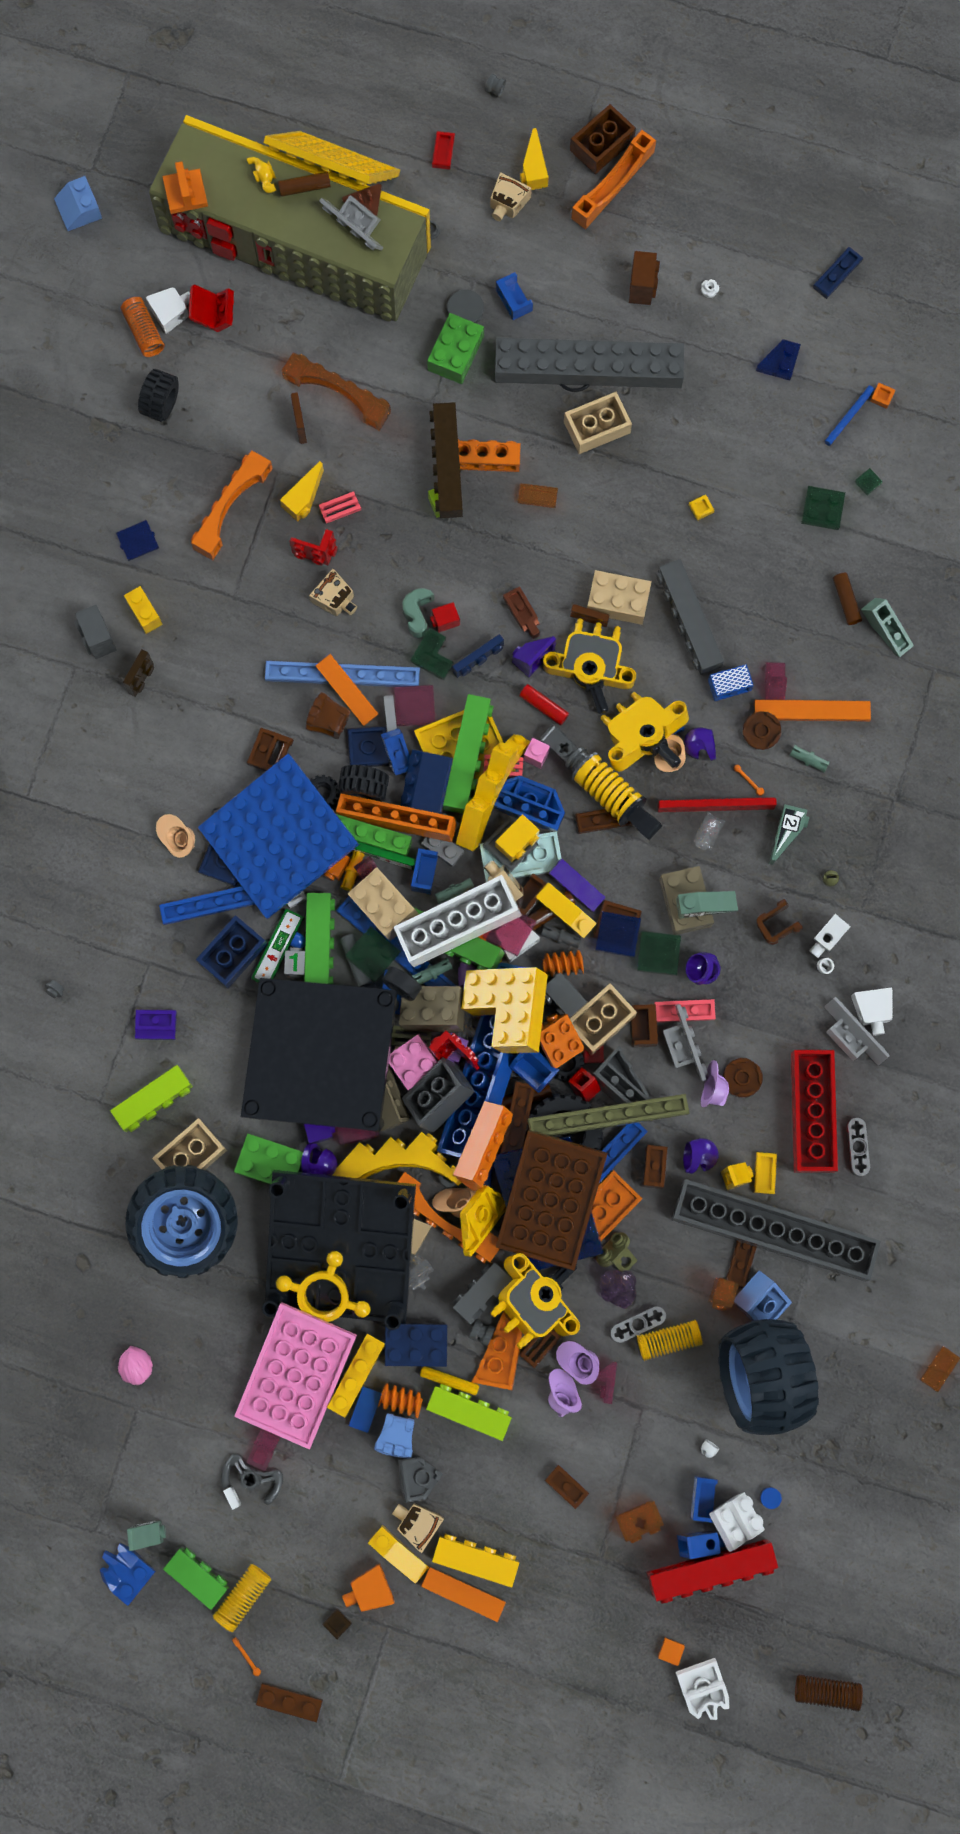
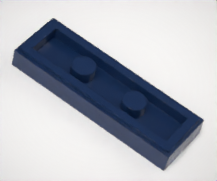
M848 247L818 279L813 288L827 299L862 262L863 257Z

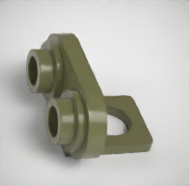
M623 1232L614 1233L611 1239L597 1251L596 1261L601 1267H608L614 1264L622 1274H626L637 1262L635 1256L627 1248L630 1244V1238L627 1234ZM623 1256L630 1258L626 1266L621 1265V1258Z

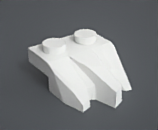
M715 1658L676 1672L688 1710L697 1719L701 1717L702 1712L706 1711L710 1720H717L718 1706H721L723 1709H729V1696Z

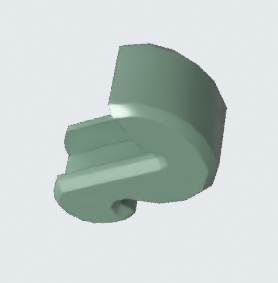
M425 588L413 590L405 596L402 602L403 614L409 620L408 630L416 638L423 637L428 630L427 623L419 606L435 600L431 590Z

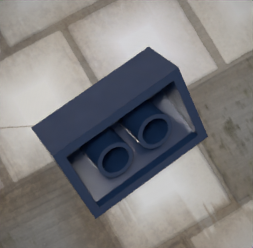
M412 749L400 806L441 814L453 758Z

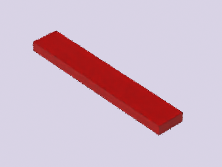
M775 797L660 800L657 807L658 812L774 810L777 801Z

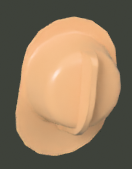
M670 735L666 739L668 747L681 759V763L677 768H672L657 754L654 756L656 767L660 771L673 772L680 769L685 763V746L683 740L676 735Z
M166 814L159 818L156 824V832L159 839L173 856L178 858L187 856L195 847L194 832L189 827H186L175 815Z
M469 1188L444 1189L435 1195L432 1205L437 1211L450 1212L455 1217L460 1218V1212L476 1191H471Z

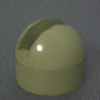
M829 870L823 875V882L826 886H835L839 881V875L836 871ZM827 876H835L836 878L827 879Z

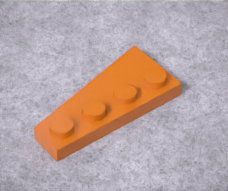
M505 1311L501 1315L472 1383L513 1390L520 1352L517 1343L522 1338L523 1333L517 1326L509 1333L504 1331V1327L511 1320Z

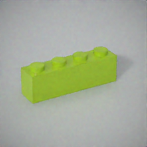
M176 1065L110 1111L123 1131L133 1132L140 1127L139 1123L145 1119L149 1121L154 1118L158 1110L170 1107L174 1103V1099L179 1096L182 1098L191 1092L190 1088L193 1086L181 1068Z
M440 1384V1387L435 1386L426 1410L503 1441L512 1419L511 1416H508L509 1411L499 1407L497 1411L489 1408L490 1403L480 1399L476 1403L470 1400V1395L459 1392V1395L452 1393V1388Z

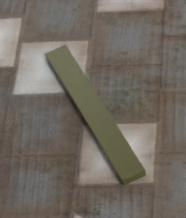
M686 1094L528 1118L527 1122L528 1128L531 1131L548 1136H557L689 1115L690 1113Z

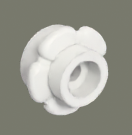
M705 280L701 285V292L707 298H712L719 292V285H717L715 280Z

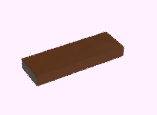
M605 809L575 814L578 834L633 825L629 821L621 826L618 824L617 818L612 817L611 812H607Z
M736 1242L726 1283L742 1288L746 1286L757 1247Z

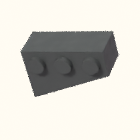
M620 1045L592 1075L596 1078L600 1089L617 1104L651 1099L642 1082L635 1075L630 1062L625 1058Z
M488 1263L481 1271L483 1276L479 1280L475 1278L467 1286L469 1291L465 1295L461 1293L453 1301L455 1304L453 1309L470 1325L513 1280L496 1263L493 1265Z

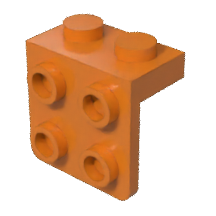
M557 1013L548 1016L546 1018L547 1021L542 1024L540 1045L550 1065L553 1068H558L584 1050V1045L568 1014L557 1015Z

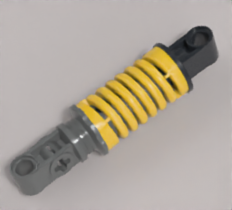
M553 723L540 737L545 744L549 745L551 749L566 761L565 767L573 771L571 779L584 788L586 792H589L596 802H600V805L605 807L607 812H611L612 817L617 818L618 824L623 826L630 821L648 840L663 826L643 808L647 799L639 792L634 793V788L629 787V783L624 782L622 777H618V773L613 772V768L608 767L606 762L601 763L602 759L597 752L589 754L586 748H578ZM565 746H567V748H568V750H569L567 753L565 752V749H564Z

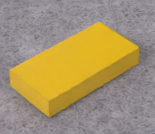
M756 1152L754 1193L775 1194L777 1154Z

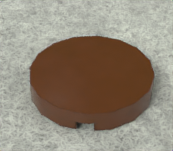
M760 711L753 713L743 724L742 733L744 740L754 749L765 750L772 748L781 737L780 721L769 712Z
M738 1058L731 1061L723 1072V1077L729 1085V1093L738 1098H747L754 1095L760 1089L763 1082V1074L760 1067L747 1058Z

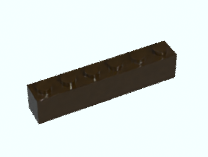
M456 402L433 403V411H429L430 422H434V428L430 429L431 440H435V446H432V458H436V464H433V476H437L438 481L434 482V493L438 494L439 500H435L436 512L440 513V518L463 517Z

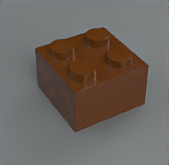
M634 252L629 303L651 305L652 298L656 297L660 261L656 260L657 253Z

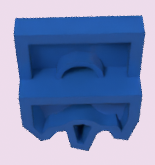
M119 1543L117 1548L118 1555L105 1550L102 1558L109 1567L101 1568L100 1573L103 1582L109 1590L129 1606L156 1570L141 1559L137 1552L129 1551L128 1546Z

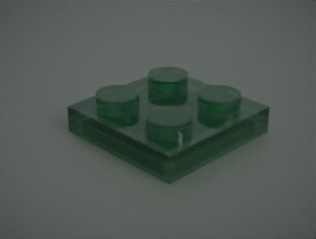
M808 486L801 524L839 530L846 492Z
M370 926L345 955V958L376 982L401 951Z
M642 931L637 971L677 976L681 936Z

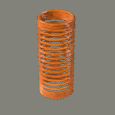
M131 297L124 301L121 305L122 313L143 356L152 357L162 352L165 345L148 313L141 297ZM157 346H159V347H158L157 349H155V350L145 352V350H151V349H154V348H156Z

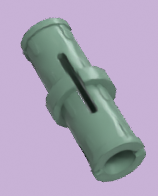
M797 745L793 747L789 755L804 762V765H810L825 773L830 763L814 755V752L811 751L810 753Z
M471 878L456 885L452 884L449 888L434 895L440 905L475 887Z
M445 958L434 965H428L427 969L412 975V977L421 985L431 979H437V976L453 969V967L449 963V959Z

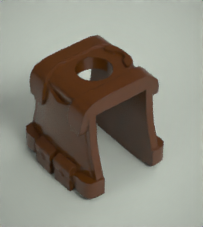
M321 692L308 713L306 729L339 739L351 712L349 709L334 702L327 694Z
M785 899L779 901L776 908L768 913L761 914L757 918V927L770 945H775L785 936L792 932L794 934L799 933L803 929L801 923L797 921L772 937L763 924L789 907Z

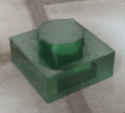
M871 468L855 480V483L867 496L883 482Z

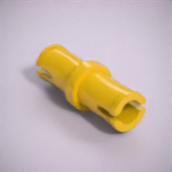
M359 851L352 852L349 865L345 868L346 873L340 888L346 891L352 890L356 877L360 874L359 869L365 854Z

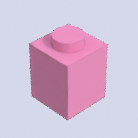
M532 738L524 754V761L541 769L549 754L550 746Z

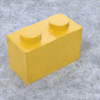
M141 586L124 595L127 604L145 634L162 625L157 612Z
M522 814L495 841V847L511 862L515 859L519 860L526 853V847L528 845L533 846L539 840L540 830Z

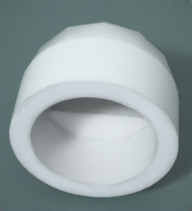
M829 958L820 959L816 965L817 970L823 974H829L834 969V963Z
M707 1439L701 1447L702 1454L707 1458L714 1457L719 1451V1448Z

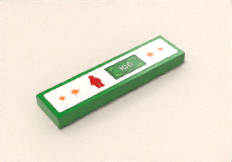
M358 842L360 845L351 851H359L367 857L414 870L416 860L414 858Z
M288 909L285 910L251 980L259 983L260 978H275L285 958V951L289 950L290 944L304 920L303 916Z

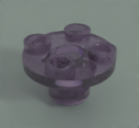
M613 1269L607 1270L600 1278L602 1298L623 1309L629 1307L636 1299L635 1285L637 1280L635 1275L628 1270H623L622 1272Z

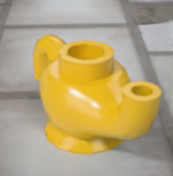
M257 157L247 158L249 165L255 164L256 170L252 172L256 182L261 181L264 192L272 193L276 191L274 184L270 183L276 177L269 160L265 163Z

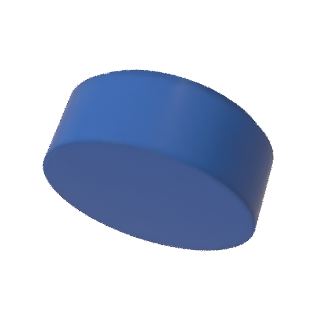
M765 1488L760 1494L762 1505L768 1509H775L781 1503V1494L775 1488Z

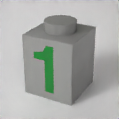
M290 948V951H285V977L305 978V951H302L301 948Z

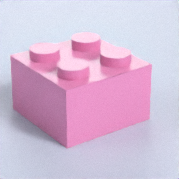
M420 1034L390 1053L389 1057L390 1066L407 1090L411 1089L438 1062Z

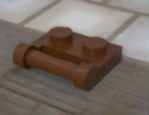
M260 728L247 764L267 771L272 767V765H269L277 741L281 742L282 746L275 764L286 756L289 746H292L294 740Z

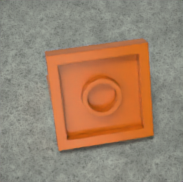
M182 161L176 162L177 173L162 176L171 214L208 207L200 168L188 171V168L184 169Z

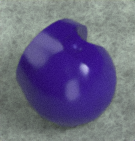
M703 727L691 729L684 738L686 753L694 759H699V750L704 749L707 751L711 761L716 760L713 731Z
M700 952L694 954L686 963L687 977L697 985L710 984L720 975V963L717 957L711 953Z
M698 1138L687 1142L683 1154L685 1172L693 1174L699 1165L704 1172L712 1169L719 1158L716 1145L711 1140L705 1138Z
M309 1143L302 1155V1172L332 1176L337 1168L336 1156L327 1148L322 1152L316 1143ZM311 1151H313L312 1162H310Z

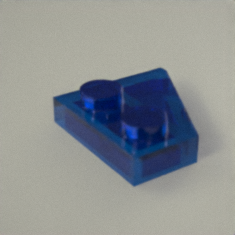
M783 339L757 365L756 371L790 381L801 344Z

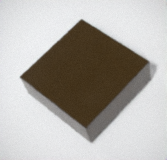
M337 1608L322 1625L338 1639L350 1627L352 1622Z

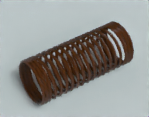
M800 1674L797 1676L795 1685V1701L802 1704L805 1702L808 1704L809 1702L811 1705L813 1702L814 1705L817 1703L818 1706L824 1705L826 1707L828 1705L829 1708L832 1706V1708L839 1707L840 1709L843 1707L844 1710L847 1708V1710L851 1709V1711L858 1712L861 1709L863 1698L861 1683H846V1681H835L834 1679L831 1681V1679H820L815 1676L805 1677Z

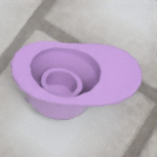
M715 1060L711 1061L707 1068L708 1075L705 1076L706 1080L701 1096L702 1107H706L708 1104L723 1106L729 1093L728 1082L718 1074V1064Z
M573 1341L563 1342L558 1347L556 1356L559 1365L576 1381L587 1385L597 1379L600 1368L599 1359L595 1353L586 1350L580 1344Z
M554 1369L549 1375V1385L551 1388L548 1398L549 1405L557 1412L559 1417H563L570 1412H578L581 1409L582 1403L573 1378L562 1369Z

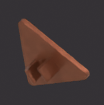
M376 184L346 195L342 198V201L345 203L351 195L377 216L382 185Z

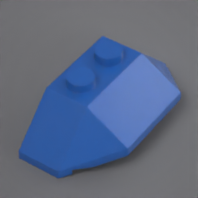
M520 775L506 780L494 805V808L518 819L523 814L535 826L553 831H558L565 815L555 789Z

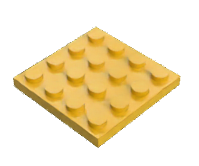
M464 710L414 730L421 750L454 759ZM492 717L487 719V724H490L488 735H484L482 741L486 742L484 753H480L478 759L482 762L480 771L476 772L474 779H477V784L479 777L484 772L485 755H491L494 747L500 742L504 743Z

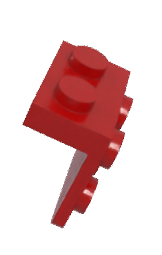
M195 284L190 287L189 319L216 332L232 326L233 290L228 288L215 294Z
M328 529L324 532L320 546L292 537L289 541L292 553L296 558L301 560L306 558L320 566L323 564L328 566L331 557H335L338 549L334 533Z
M445 1031L440 1037L437 1036L431 1041L429 1049L437 1061L442 1057L447 1059L457 1051L476 1071L480 1068L477 1064L479 1060L475 1057V1053L468 1046L465 1048L456 1034L450 1035Z

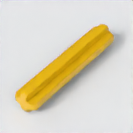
M423 1366L420 1376L472 1395H477L478 1384Z

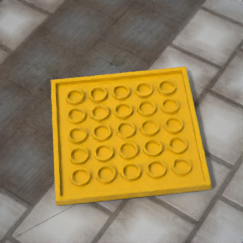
M302 131L265 135L263 142L269 145V149L273 151H285L286 155L291 158H303L304 163L321 165L322 170L339 172L338 176L346 179L352 177L356 179V183L364 186L387 181V179L392 180V178L398 177L400 169Z

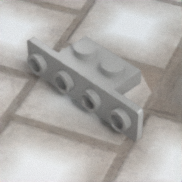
M350 195L340 210L328 200L323 198L319 200L324 205L322 208L330 215L334 213L338 217L336 220L345 227L348 225L352 228L350 232L359 239L360 237L365 239L366 242L364 244L372 250L375 248L378 250L383 249V246L370 236L381 219L356 198Z
M834 997L825 1005V1009L837 1021L826 1033L852 1061H855L864 1051L877 1065H880L890 1056L837 997Z
M676 1004L675 1008L681 1024L662 1030L675 1068L694 1062L700 1080L705 1081V1075H708L705 1064L700 1063L699 1056H701L698 1044L694 1045L692 1039L695 1037L693 1028L687 1025L686 1018H688V1013L685 1007H681V1004Z

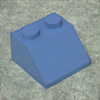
M85 176L68 182L54 198L67 231L102 219L99 207Z
M758 1271L732 1300L752 1321L778 1319L792 1303L778 1285L761 1271Z

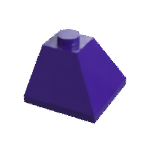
M553 636L525 643L522 647L518 646L512 653V663L527 677H530L543 664L545 654L555 651L556 638Z

